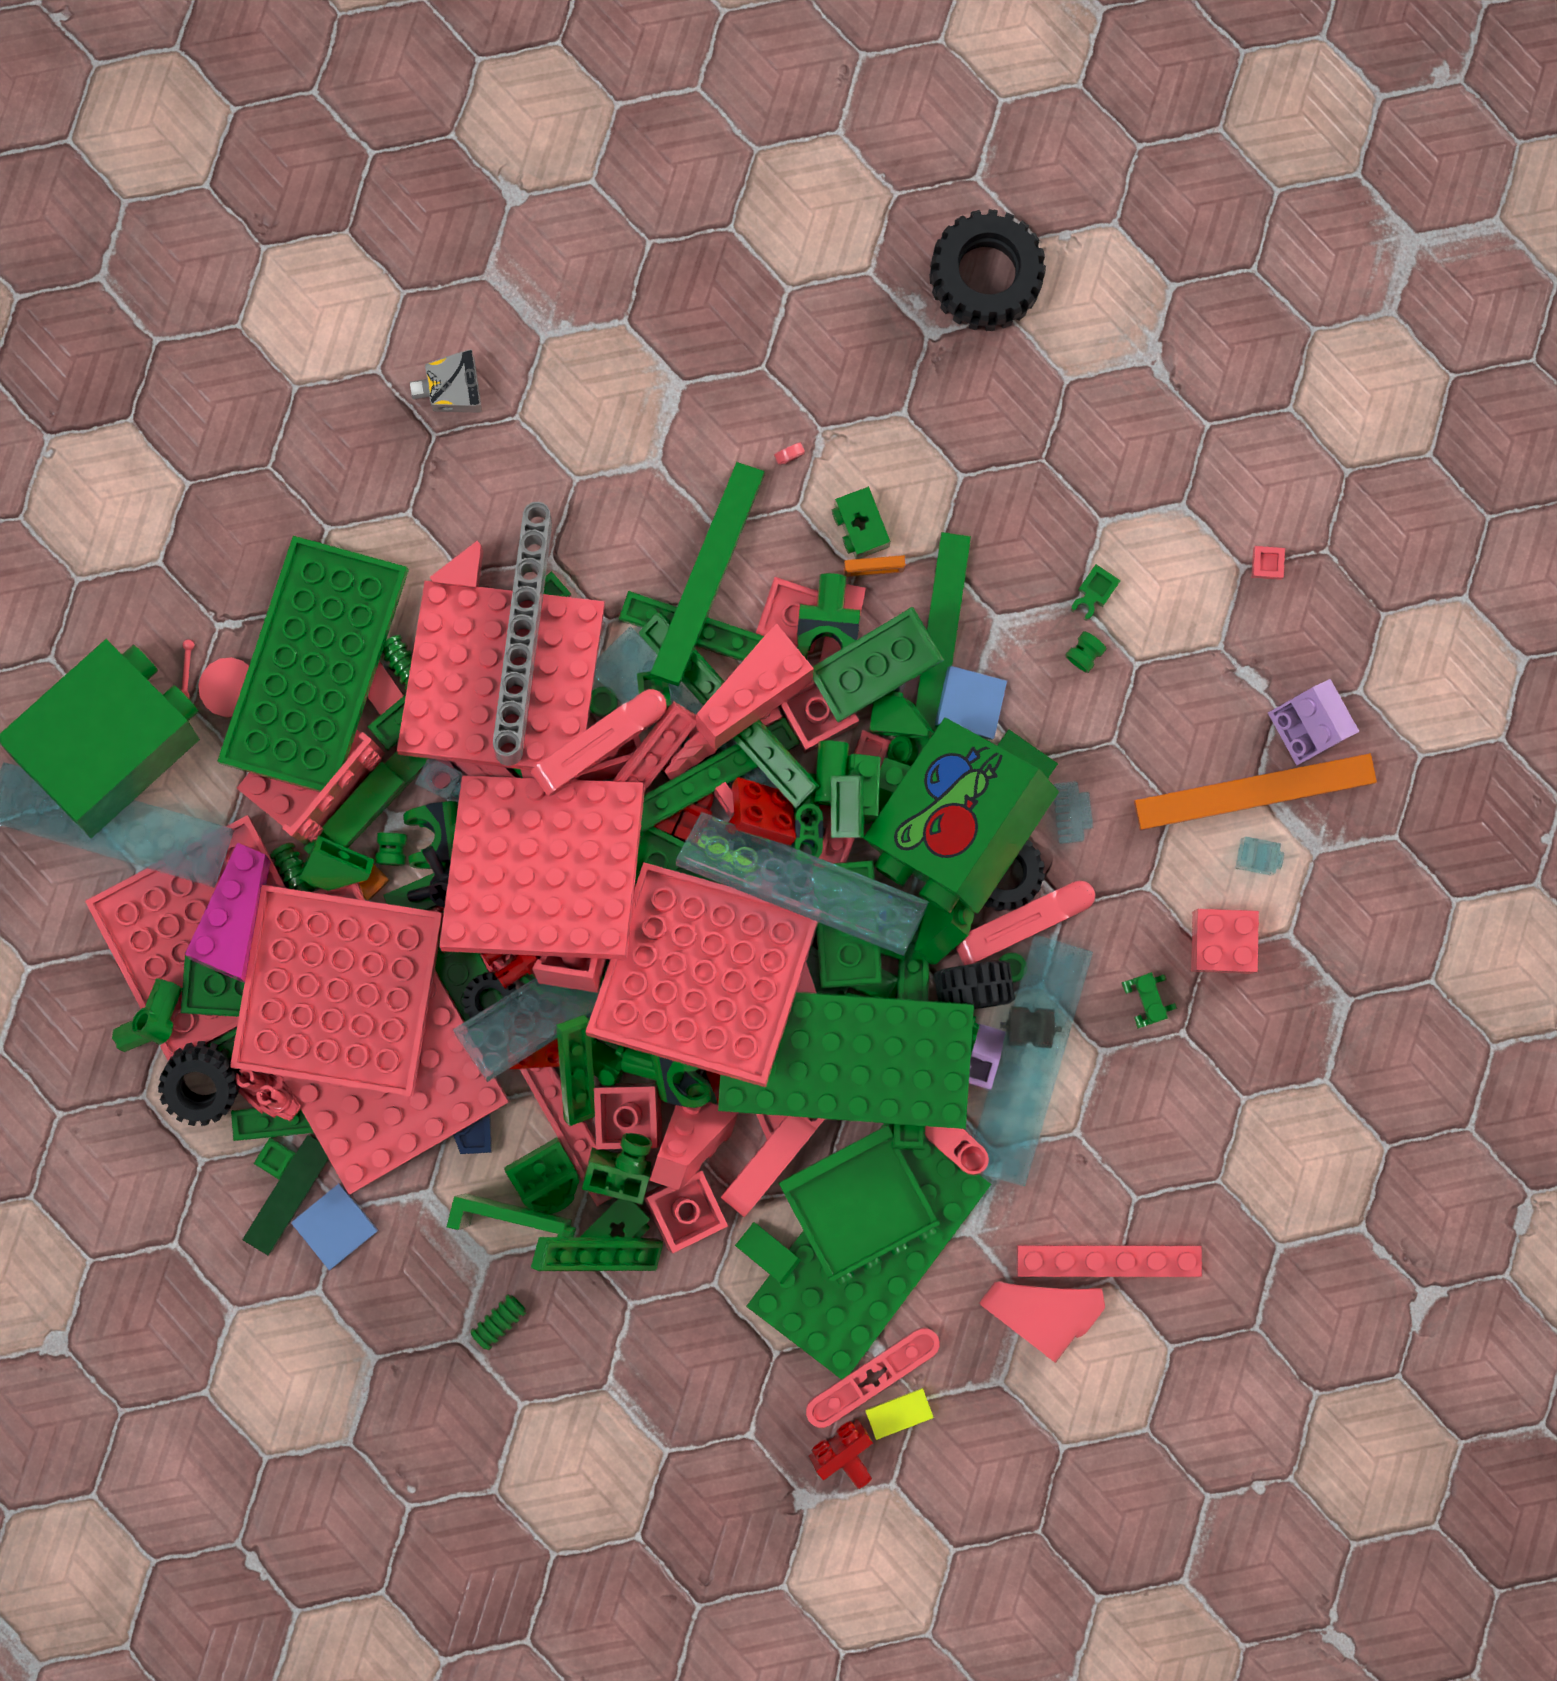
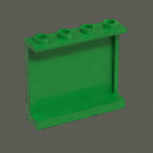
M888 1125L778 1182L830 1282L837 1280L838 1284L846 1282L855 1276L853 1271L864 1265L865 1269L868 1270L882 1262L880 1256L889 1251L893 1255L904 1251L910 1247L907 1243L908 1241L917 1236L922 1241L937 1233L934 1227L940 1225L901 1150L893 1149V1134Z
M467 1193L454 1196L446 1226L455 1230L469 1227L474 1213L558 1234L557 1237H574L576 1227L571 1226L572 1219Z

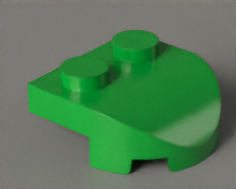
M557 1137L504 1167L505 1173L518 1192L521 1201L530 1210L543 1211L547 1214L557 1213L568 1207L575 1198L574 1194L579 1184L578 1175Z

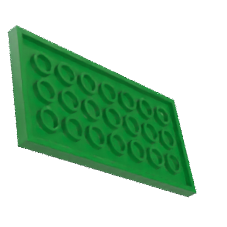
M292 537L217 760L219 764L316 792L322 791L347 761L383 646L409 572L406 566L301 537Z
M796 991L766 1087L720 1074L718 1111L966 1129L974 1004Z
M883 1123L880 1128L888 1125L893 1134L894 1124ZM926 1137L924 1150H900L935 1217L940 1222V1225L934 1227L937 1233L922 1241L917 1236L907 1242L910 1246L909 1248L896 1255H893L891 1251L880 1256L882 1259L881 1263L868 1270L863 1265L853 1271L855 1275L853 1278L838 1284L837 1280L830 1282L807 1236L802 1231L789 1248L792 1253L801 1259L797 1267L783 1284L769 1275L746 1305L747 1308L841 1380L853 1371L992 1185L980 1175H968L963 1172Z

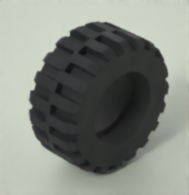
M989 209L987 215H981L980 210L972 211L969 218L962 215L955 219L953 226L948 225L942 232V237L937 240L934 247L929 274L930 284L933 285L932 294L935 300L941 302L940 309L945 314L950 312L954 315L953 321L959 325L962 321L969 323V329L977 330L978 326H985L986 331H995L998 325H1001L1004 329L1011 326L1013 320L1020 321L1026 316L1027 310L1032 309L1043 285L1046 265H1044V250L1038 247L1040 240L1036 233L1030 234L1028 232L1029 225L1023 220L1019 224L1014 222L1015 215L1007 212L1005 217L997 216L998 210ZM980 247H990L1003 252L1009 257L1015 267V278L1012 285L1007 290L997 294H982L972 290L965 284L959 273V265L963 256L967 252Z

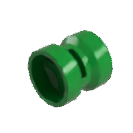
M1083 631L1078 637V644L1075 647H1071L1065 654V657L1078 669L1089 673L1094 667V660L1097 657H1101L1107 648L1095 636Z
M377 833L379 852L376 853L375 864L405 866L406 856L403 854V850L407 845L408 835Z
M626 1133L622 1137L620 1144L622 1152L617 1155L615 1166L628 1174H643L647 1165L645 1157L650 1153L652 1141L640 1134Z

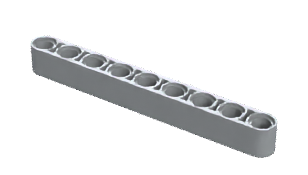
M532 502L525 507L521 524L493 736L495 756L501 764L506 766L514 765L521 760L525 741L552 531L550 510L542 502ZM538 516L545 519L537 524L531 522L534 517ZM532 544L541 546L539 550L534 552L527 550ZM528 572L537 574V577L532 580L523 578ZM525 600L534 602L529 608L519 606ZM520 629L530 630V633L525 637L516 635V632ZM517 657L527 659L522 665L512 664V661ZM518 685L523 688L518 694H510L508 692L512 686ZM510 714L519 716L515 723H506L504 719ZM506 743L516 746L513 751L508 753L500 750Z

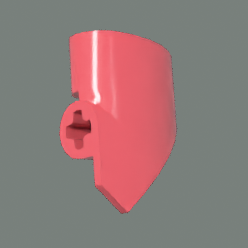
M1002 1281L994 1282L979 1302L982 1307L1055 1363L1073 1339L1086 1334L1105 1309L1101 1288H1045L1010 1284Z

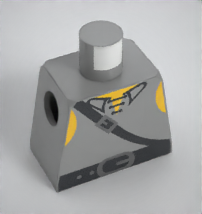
M466 350L425 364L427 379L410 381L412 398L430 397L433 411L482 412L472 350Z

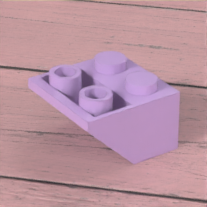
M1331 679L1308 689L1268 712L1296 765L1307 761L1359 732Z
M982 1024L979 1025L970 1059L969 1085L991 1090L1000 1061L1006 1031Z

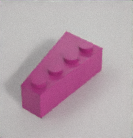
M240 843L236 844L185 952V955L190 960L245 983L261 887L267 883L271 863L265 854Z

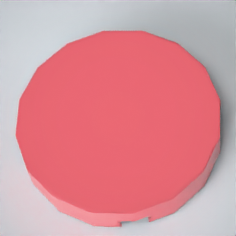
M232 657L221 658L209 664L201 674L198 684L199 696L204 706L215 715L232 718L249 665L242 660Z

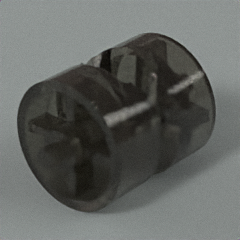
M1010 1006L1008 1019L1006 1022H1000V1028L1006 1029L1008 1046L1025 1047L1029 1042L1032 1043L1034 1048L1051 1049L1055 1033L1062 1032V1026H1056L1054 1009L1036 1008L1034 1012H1030L1028 1007Z

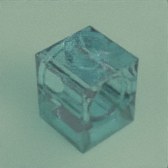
M428 758L415 784L446 801H452L453 797L459 798L461 780L464 775L435 759ZM441 773H446L450 776V784L444 789H439L435 786V778Z
M1247 836L1243 837L1240 840L1235 869L1269 876L1275 874L1276 869L1281 870L1284 860V852L1280 851L1281 843Z

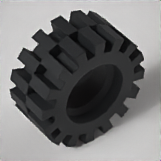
M484 972L476 976L464 991V1011L470 1016L469 1019L472 1022L478 1023L480 1027L494 1028L503 1026L504 1014L516 1013L519 1007L520 995L516 989V984L513 983L505 989L494 974L495 972ZM495 988L500 991L503 996V1004L499 1010L491 1012L481 1006L479 998L483 990Z

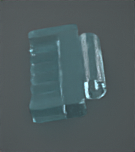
M1076 781L1053 784L1058 791L1067 790L1059 792L1056 798L1068 797L1067 799L1055 800L1054 805L1069 804V806L1056 807L1055 812H1070L1057 815L1056 820L1071 819V821L1058 822L1057 827H1072L1070 829L1058 830L1057 833L1060 836L1073 834L1072 836L1060 837L1058 842L1060 844L1083 842L1084 830L1093 828L1089 792L1079 793Z

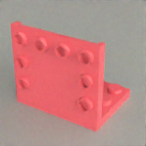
M356 730L347 761L321 792L248 773L237 789L283 826L282 829L289 835L307 845L309 842H314L317 839L318 835L323 831L322 827L343 805L368 773L378 766L385 752L366 734Z

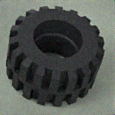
M1029 839L1015 858L1023 869V878L1020 884L1010 890H1002L996 887L984 906L995 908L997 911H1012L1026 905L1040 891L1045 874H1043L1045 865L1044 861H1041L1040 851L1032 846L1033 843Z
M1006 961L956 966L941 969L934 974L939 1002L974 1004V1009L1009 1004L1015 1000L1010 963Z
M198 1041L196 1047H194L192 1042L186 1044L183 1050L179 1048L174 1052L161 1073L158 1093L163 1094L160 1101L162 1105L168 1104L166 1111L170 1115L176 1113L178 1115L176 1120L181 1123L183 1119L189 1120L188 1125L195 1126L197 1121H200L201 1126H206L211 1119L214 1123L219 1121L222 1115L225 1116L230 1111L231 1106H233L240 1086L236 1083V1075H241V1072L239 1071L240 1069L230 1067L231 1059L227 1057L229 1051L225 1048L222 1051L217 1050L218 1044L211 1043L210 1047L205 1046V1041ZM191 1072H200L209 1076L216 1086V1092L209 1095H200L191 1091L185 1083L184 1075Z

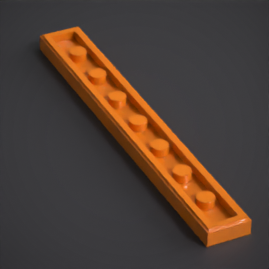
M1369 753L1134 800L1139 829L1145 830L1377 783L1372 756Z

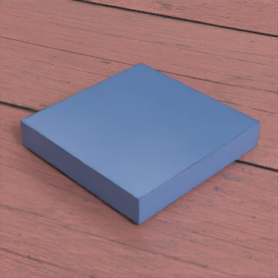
M949 666L946 672L935 725L939 726L944 717L982 738L993 740L1007 681Z
M340 1183L291 1222L329 1270L333 1269L378 1231Z

